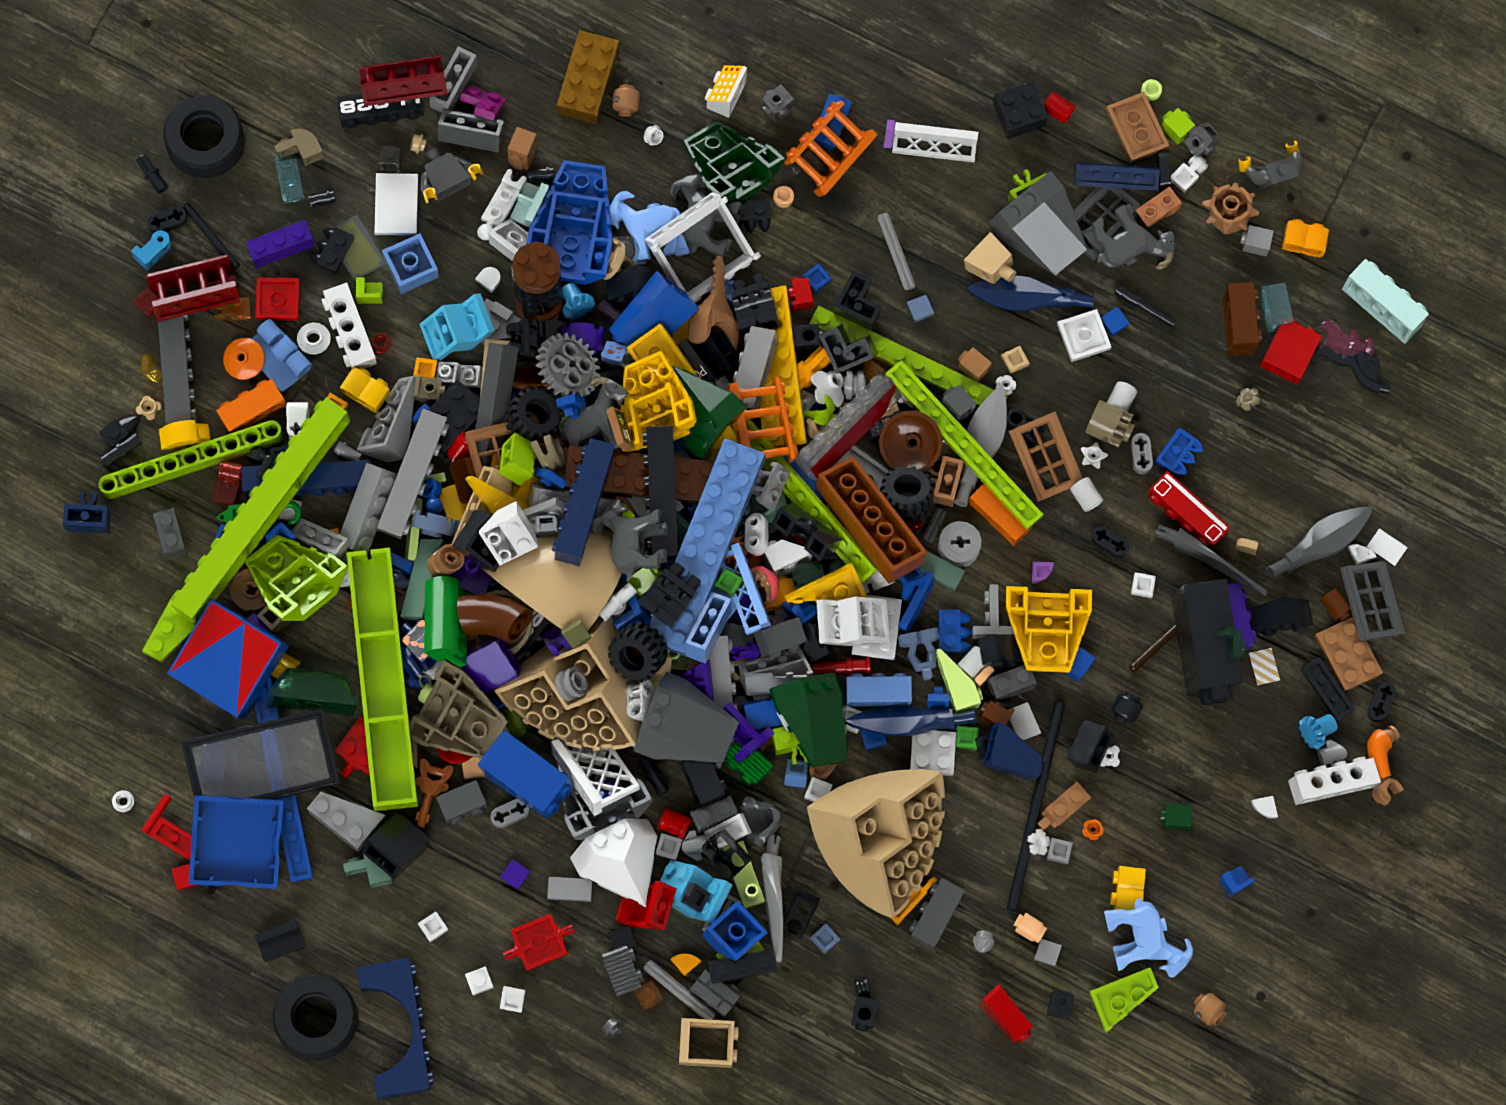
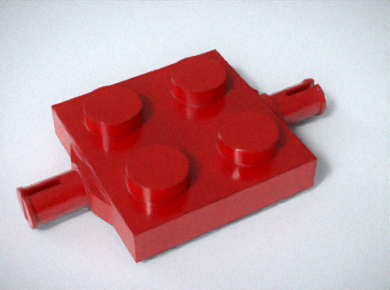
M359 717L334 751L347 763L340 773L345 779H348L354 769L362 771L370 777L364 719Z
M550 913L510 930L515 948L503 952L506 961L518 956L523 961L528 972L568 955L563 944V937L575 933L572 924L559 929Z

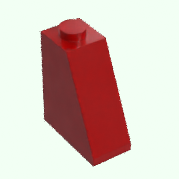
M998 984L982 999L979 1006L1014 1044L1019 1040L1023 1043L1031 1036L1029 1031L1033 1026Z

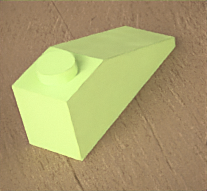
M937 649L935 652L936 660L947 693L950 695V702L954 713L980 707V700H983L980 688H976L975 683L941 649Z

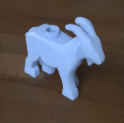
M621 191L615 196L609 206L611 225H614L618 230L620 222H624L627 231L634 241L635 255L633 261L635 265L647 264V260H651L649 246L645 239L681 214L676 208L666 205L660 206L658 203L650 204L647 206V209L636 212L624 203L627 199L634 198L635 196L628 191ZM682 234L668 242L663 250L664 256L672 254L682 256L690 253L686 239Z
M1138 898L1135 901V909L1133 910L1115 909L1104 911L1109 932L1115 930L1122 923L1132 926L1135 940L1127 944L1112 946L1118 971L1124 969L1129 963L1138 960H1167V964L1160 966L1159 969L1166 970L1168 976L1173 978L1191 960L1194 950L1191 942L1185 939L1187 947L1184 952L1168 943L1163 931H1167L1165 919H1160L1158 910L1152 903L1141 901V898Z

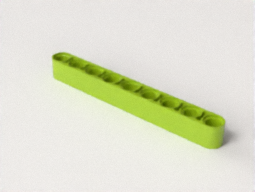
M267 421L105 475L99 480V488L104 497L114 499L246 455L250 449H264L276 445L283 438L282 429L276 421ZM271 429L278 431L275 436L267 435V432ZM250 436L258 437L254 443H248L247 439ZM234 442L237 444L235 449H227L229 443ZM211 449L217 451V453L212 457L206 455V453ZM190 456L196 457V461L193 463H187L186 459ZM169 463L176 464L173 470L165 469ZM148 470L156 471L152 477H146L145 474ZM127 477H135L133 483H125ZM107 484H115L112 490H104Z

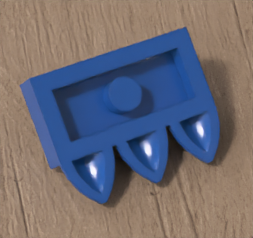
M1179 427L1157 457L1155 463L1171 474H1187L1186 468L1181 461L1184 463H1194V457L1189 450L1202 452V445L1196 438Z
M960 610L938 611L939 649L944 653H965L972 648L968 642L961 640L972 633L968 628L960 626L971 620L968 614L960 612Z

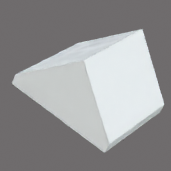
M508 219L489 231V243L513 261L516 252L526 245L528 232L513 220Z

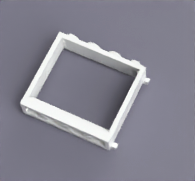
M712 192L645 239L668 279L683 291H685L684 287L660 248L716 209L720 212L743 251L742 255L723 268L725 271V281L734 277L735 272L739 269H744L751 265L752 260H757L761 257L759 252L754 254L726 207L725 203L728 202L726 196L721 198L720 195ZM712 276L687 293L694 302H698L703 294L713 290L711 285L713 282Z

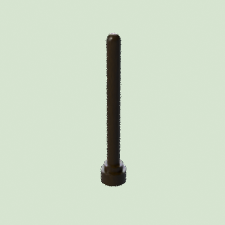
M1174 624L1143 652L1129 666V669L1132 672L1137 671L1177 634L1176 625Z

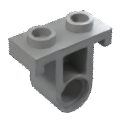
M771 462L770 466L773 467L771 472L761 470L752 494L757 496L756 501L767 509L775 510L790 471L777 462Z

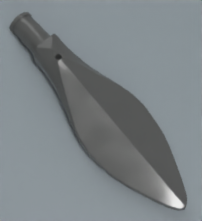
M1358 507L1340 511L1318 521L1291 551L1283 555L1280 561L1266 568L1268 576L1271 579H1275L1284 572L1290 573L1306 563L1340 552L1360 533L1372 513V508Z
M1159 524V530H1156L1155 537L1174 543V548L1182 553L1191 555L1262 596L1267 595V591L1182 528L1178 532Z

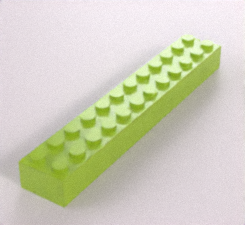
M327 397L324 401L320 400L317 403L312 417H307L301 425L302 430L298 435L295 434L288 442L289 447L285 453L282 451L275 460L276 465L272 470L268 469L265 472L260 486H255L249 494L251 498L246 504H241L236 512L238 514L233 521L230 520L223 529L224 534L221 538L217 537L210 546L212 550L207 556L203 555L197 563L199 567L194 573H189L184 581L186 583L181 590L178 589L173 594L171 605L175 611L194 625L197 624L210 600L218 599L245 563V560L251 555L350 423L347 411Z
M390 548L370 550L372 559H368L366 550L347 552L374 811L418 806Z

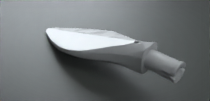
M1002 386L996 388L979 406L966 430L991 458L995 456L1003 442L1007 425L1006 395ZM965 462L959 483L960 488L954 500V503L961 507L967 506L971 492L975 489L979 479Z
M771 835L767 839L766 851L760 858L771 944L775 961L781 963L783 951L782 857L778 856L781 837L776 836V839H774L775 835Z

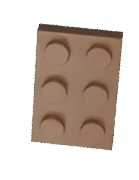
M1144 92L1106 106V112L1130 163L1169 148V143Z
M1353 617L1315 634V638L1343 692L1383 674L1367 641H1360Z

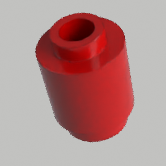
M465 431L458 434L447 450L449 459L452 462L470 456Z

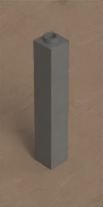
M489 343L475 429L505 423L504 417L507 415L505 414V409L511 400L519 347ZM505 435L496 437L499 448H502ZM492 438L476 442L479 453L494 450ZM492 454L482 457L484 466L491 467Z

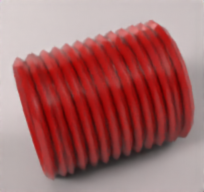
M1055 92L1050 94L1043 105L1048 115L1063 124L1068 121L1076 107L1072 102H1068V100Z
M666 808L658 824V829L683 840L691 825L692 818Z

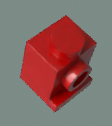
M792 278L790 280L791 288H788L789 298L792 301L791 310L798 311L812 308L813 298L808 278Z

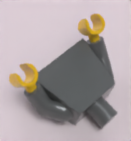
M1294 141L1295 145L1293 146L1285 144L1288 158L1256 169L1251 167L1250 157H1245L1246 161L1238 159L1240 172H1245L1252 182L1259 186V189L1298 177L1299 172L1305 169V163L1300 154L1297 141Z
M437 148L428 151L426 155L430 162L424 166L425 171L421 175V190L425 202L429 203V198H435L436 202L469 186L471 184V177L473 180H476L475 175L477 173L484 174L480 165L472 164L459 156H453L450 152L441 156Z

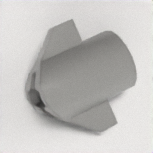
M1331 739L1325 740L1326 747L1317 750L1322 766L1330 764L1331 767H1334L1333 764L1343 761L1347 756L1346 749Z
M695 830L689 831L681 844L682 852L696 861L702 860V846L707 841L705 834L696 836Z

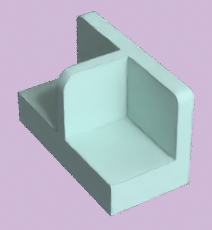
M526 183L522 193L517 196V204L510 219L530 227L545 200L549 186L541 183L540 187Z

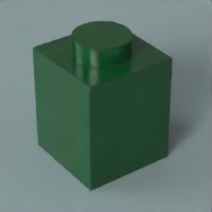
M1166 803L1164 810L1160 809L1159 822L1163 823V829L1189 831L1192 822V806Z

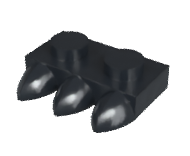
M770 199L742 201L738 214L741 216L738 223L739 229L741 230L742 223H744L746 230L752 233L756 227V222H758L760 229L766 232L771 224Z
M337 227L323 229V233L328 241L316 242L318 249L322 253H312L310 258L317 266L336 274L355 237Z

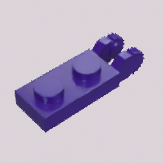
M555 625L541 634V637L549 650L558 657L560 649L565 647L568 650L571 646L563 636L562 629Z

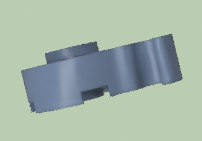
M415 511L412 527L422 529V534L442 538V535L454 537L461 522L455 519H451V522H448V517L424 512L423 516L421 515L422 511Z

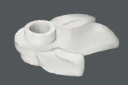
M818 371L814 373L810 380L817 387L815 390L817 402L825 404L824 395L828 394L835 406L840 407L844 400L841 390L844 384L843 376L840 373L836 374L834 371L828 373Z

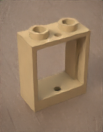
M682 1018L679 1065L732 1068V1062H737V1049H733V1040H738V1027H734V1021ZM690 1027L728 1029L727 1060L688 1058Z

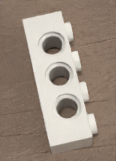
M344 283L324 290V298L321 301L325 311L329 310L332 317L328 319L332 330L337 329L339 336H336V341L339 348H344L346 355H343L346 367L351 366V369L353 367L357 369L361 367L365 369L376 365L375 355L348 284ZM343 306L346 310L338 313L335 311L336 308ZM346 325L353 326V329L349 332L342 330ZM359 344L360 348L353 351L350 349V346Z
M1365 757L1353 759V762L1346 764V761H1341L1333 764L1334 767L1330 768L1323 765L1314 768L1312 772L1307 773V770L1295 772V776L1288 780L1295 805L1377 786L1381 783L1374 758L1365 759ZM1350 771L1355 773L1356 779L1351 776ZM1331 775L1336 778L1337 783L1332 781ZM1311 780H1314L1317 783L1318 788L1312 785Z

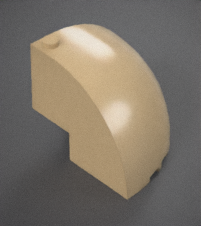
M605 526L603 528V535L599 532H594L591 528L580 567L555 560V552L552 551L554 540L560 537L561 533L558 532L557 537L537 538V548L499 565L496 572L484 570L507 590L560 629H564L580 619L587 631L605 607L622 574L613 563L609 552V546L613 541V531Z
M601 616L598 617L588 630L591 638L574 649L571 647L567 650V648L563 647L559 650L560 655L558 657L545 645L520 664L522 669L519 677L497 687L494 691L511 712L514 710L523 718L522 722L526 725L529 723L539 729L540 734L552 740L559 738L566 742L565 745L582 748L585 746L600 751L601 748L616 750L636 745L643 723L627 715L626 687L629 684L636 685L639 683L637 680L631 682L629 678H622L621 673L617 674L616 668L610 664L611 659L608 658V653L610 652L608 647L612 639L619 633L613 624L614 620L612 617L607 621ZM577 667L586 676L588 691L582 697L566 701L559 695L556 689L555 677L559 672Z
M924 769L897 770L874 774L846 783L807 806L815 840L832 872L859 901L882 915L894 918L910 903L909 897L912 893L919 891L923 876L928 875L934 860L931 857L934 848L939 847L942 835L939 827L945 815V811H941L942 798H945L943 775L940 771Z

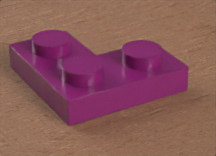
M467 86L461 93L460 101L475 105L474 115L494 121L503 109L506 98L501 97L497 93L482 91L476 86Z

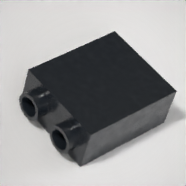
M1227 579L1183 585L1171 595L1187 697L1199 695L1201 706L1226 702V699L1233 698L1232 689L1243 683Z

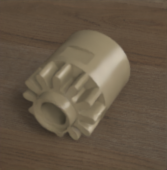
M1099 400L1085 433L1119 448L1122 440L1128 442L1135 425L1130 423L1133 414Z

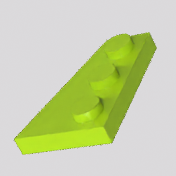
M171 599L142 650L144 654L160 662H163L173 653L195 627L193 623L175 611L171 605Z
M1151 967L1089 991L1105 1033L1159 988Z

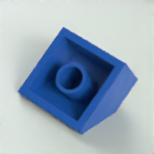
M737 901L706 928L702 937L716 952L737 961L768 932Z

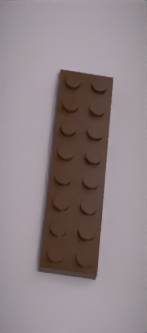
M569 446L565 474L567 484L564 489L570 490L572 482H577L578 476H575L578 463L582 464L584 459L581 457L583 447ZM614 451L613 460L602 493L649 497V488H645L644 476L649 475L648 467H644L643 454ZM674 457L676 501L699 503L715 461Z

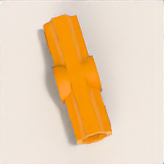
M820 346L805 361L797 364L800 390L808 388L812 384L811 376L818 371H822L831 362L825 348Z

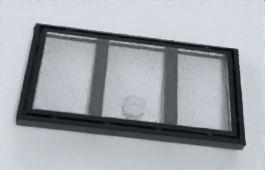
M323 708L181 741L193 796L207 795L277 800L340 785Z

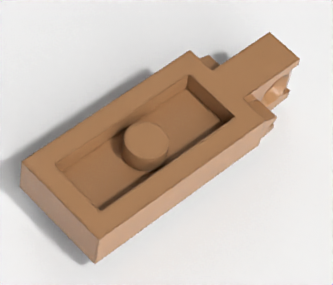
M1076 782L1045 808L1044 812H1042L1044 818L1037 823V827L1043 831L1050 825L1053 828L1059 827L1091 799V796Z

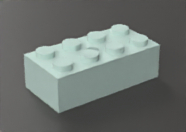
M1366 259L1349 275L1342 288L1345 293L1404 344L1421 328L1429 315L1421 303H1416L1411 299L1410 294L1406 290L1396 286L1390 276L1381 273L1375 263L1369 262Z

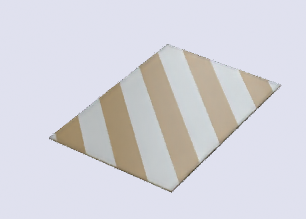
M1272 648L1249 653L1257 685L1280 680Z

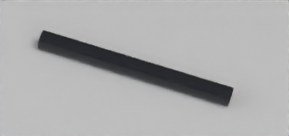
M186 203L182 207L221 255H229L232 268L234 270L238 269L240 263L189 203Z

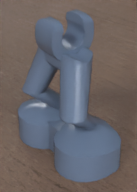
M930 628L897 636L899 647L909 648L907 657L915 672H921L924 681L932 678L931 669L936 668V649L932 642L940 638L938 628ZM918 644L925 645L928 651L927 662L921 663L915 655Z

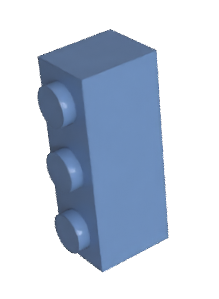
M714 592L710 593L685 642L686 657L706 664L732 612L731 598Z
M876 673L872 674V677H863V674H851L850 677H846V705L849 707L911 706V676H906L904 673H896L891 677H885V674Z

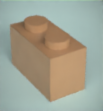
M517 127L508 146L509 163L518 170H528L537 151V135Z

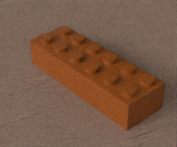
M854 456L818 474L815 485L816 490L888 584L924 564L927 551Z

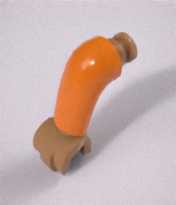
M1392 725L1384 730L1377 729L1374 731L1367 742L1369 759L1374 758L1381 780L1380 784L1373 787L1372 796L1377 803L1384 806L1388 805L1391 800L1387 787L1393 794L1404 790L1397 780L1389 778L1391 772L1388 763V752L1392 748L1394 740L1400 738L1398 730Z

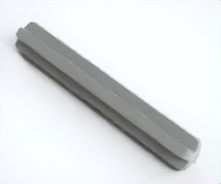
M888 213L880 214L878 221L903 287L906 291L915 288V282Z
M649 960L645 964L644 970L699 1016L707 1020L715 1018L716 1013L655 962Z

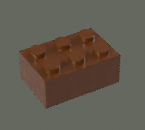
M1254 282L1228 283L1223 294L1228 356L1253 355L1259 346V342L1262 341V332L1257 326V322L1260 321V311L1256 309L1255 302H1258V290L1254 289Z

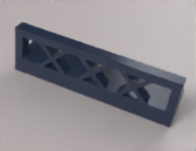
M1075 162V185L1158 190L1160 169L1158 167Z

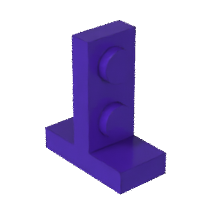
M731 702L723 708V710L739 722L734 735V739L742 746V749L734 756L739 763L763 746L775 734L770 727L758 734Z

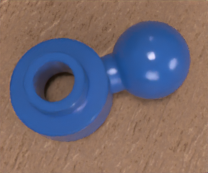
M428 478L423 482L426 484L422 497L428 500L426 502L427 511L438 514L443 508V503L438 498L442 491V485L439 481Z

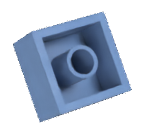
M417 234L382 250L383 259L400 294L439 278L438 268L421 234Z

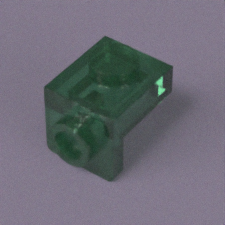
M1223 627V630L1217 632V637L1230 638V659L1238 660L1242 658V654H1245L1246 643L1242 641V631H1236V627Z

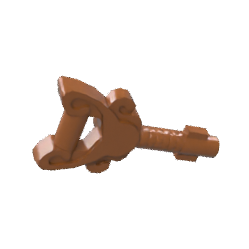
M421 759V776L417 777L415 781L416 785L420 787V791L425 795L421 810L416 814V827L424 829L425 824L429 823L430 815L428 813L433 796H439L441 792H448L449 786L447 782L454 772V766H446L443 769L431 766L426 759ZM427 774L439 776L441 779L433 781L427 777Z

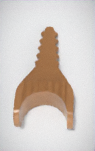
M716 256L715 260H713L715 267L712 268L714 275H712L713 282L711 283L713 290L698 306L699 309L691 316L688 340L694 344H700L707 340L711 332L721 329L735 350H737L739 332L725 293L726 287L724 283L726 281L723 269L725 264L721 256Z

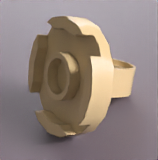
M613 238L607 274L605 278H602L604 280L610 279L615 273L622 271L621 264L624 261L628 263L629 268L635 266L634 261L625 256L624 243Z

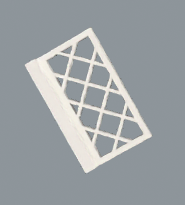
M559 738L551 742L552 755L570 778L594 816L601 813L603 807L640 789L635 778L617 752L612 750V748H601L609 752L608 758L597 756V750L594 751L593 755L582 753L584 746L579 748L578 752L568 749V745H565L566 742L560 741ZM580 758L591 760L589 767L580 766ZM594 762L606 763L604 770L594 769ZM609 765L619 766V773L608 772ZM590 774L601 775L600 783L590 781ZM605 777L615 778V785L603 784ZM620 780L631 783V786L627 788L618 787ZM601 789L612 791L611 796L602 799L600 796Z

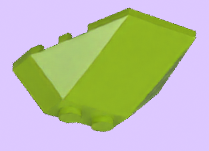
M276 535L245 560L269 610L283 621L306 620L337 595L348 570V566L335 555L330 553L326 555L318 552L313 547H310V549L301 546L299 542Z

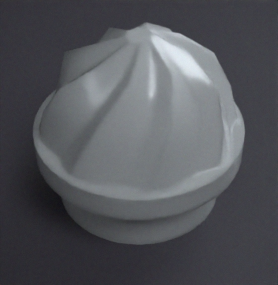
M977 931L976 936L973 937L974 947L981 953L990 951L995 943L993 934L988 931Z

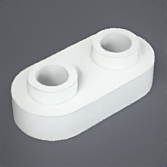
M753 513L745 522V548L750 554L760 556L765 553L768 547V521L762 514Z

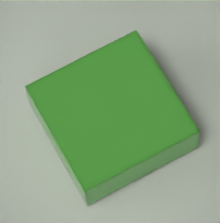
M725 567L714 586L733 598L744 580Z
M957 726L955 748L977 750L975 738H978L979 728Z

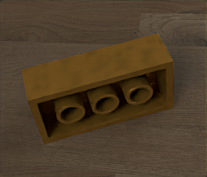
M579 30L557 102V114L593 124L598 123L618 56L619 40Z

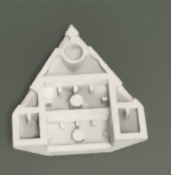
M625 818L586 837L570 859L580 877L586 880L588 878L598 883L599 886L627 899H633L646 907L648 888H650L655 845H657L658 837L648 819Z

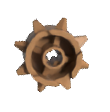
M1235 182L1232 186L1225 185L1219 188L1214 186L1212 199L1202 202V205L1209 209V218L1206 223H1212L1224 234L1234 233L1242 229L1247 231L1250 217L1259 216V211L1252 207V199L1255 194H1249L1243 187L1239 188L1238 183Z

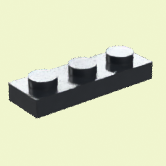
M1320 657L1301 668V672L1336 722L1341 721L1356 710Z
M773 949L744 954L737 961L730 958L708 961L712 984L777 972Z

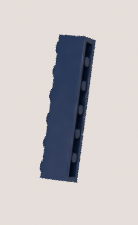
M590 438L588 446H583L581 457L584 459L582 464L578 463L575 473L578 479L576 483L572 482L569 495H572L571 501H566L564 514H566L565 521H560L558 532L561 534L559 539L554 540L552 551L555 552V560L580 567L613 460L615 444Z
M371 461L319 463L294 497H302L304 494L323 496L325 493L344 495L346 492H356L366 463L371 464ZM270 465L269 469L272 470L275 465ZM260 466L242 467V491L244 497H248V499L251 498L249 494L255 486L259 487L263 480L256 477Z

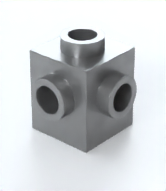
M781 84L774 90L769 89L762 96L761 110L766 117H771L774 121L779 117L781 119L786 117L790 109L794 107V98Z
M1207 122L1191 129L1187 134L1189 137L1184 143L1193 155L1197 157L1202 155L1208 156L1216 149L1214 145L1222 136Z

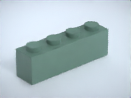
M420 539L400 615L403 620L412 626H415L420 620H425V581L435 577L428 570L427 560L432 553L447 545L443 539Z

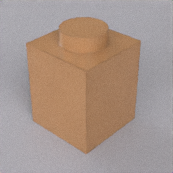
M973 347L969 352L965 350L958 358L960 361L958 369L976 382H979L991 369L992 362Z

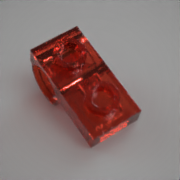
M224 460L220 462L213 503L227 506L235 505L242 478L243 464Z

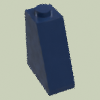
M999 722L992 725L983 766L1026 780L1038 778L1043 770V764H1041L1043 757L1004 723Z

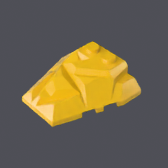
M659 351L625 366L623 387L628 390L629 394L625 398L624 405L621 406L620 411L624 412L635 449L632 451H638L642 448L647 449V445H643V433L647 432V427L673 426V441L689 435L690 428L697 421L693 401L665 354Z

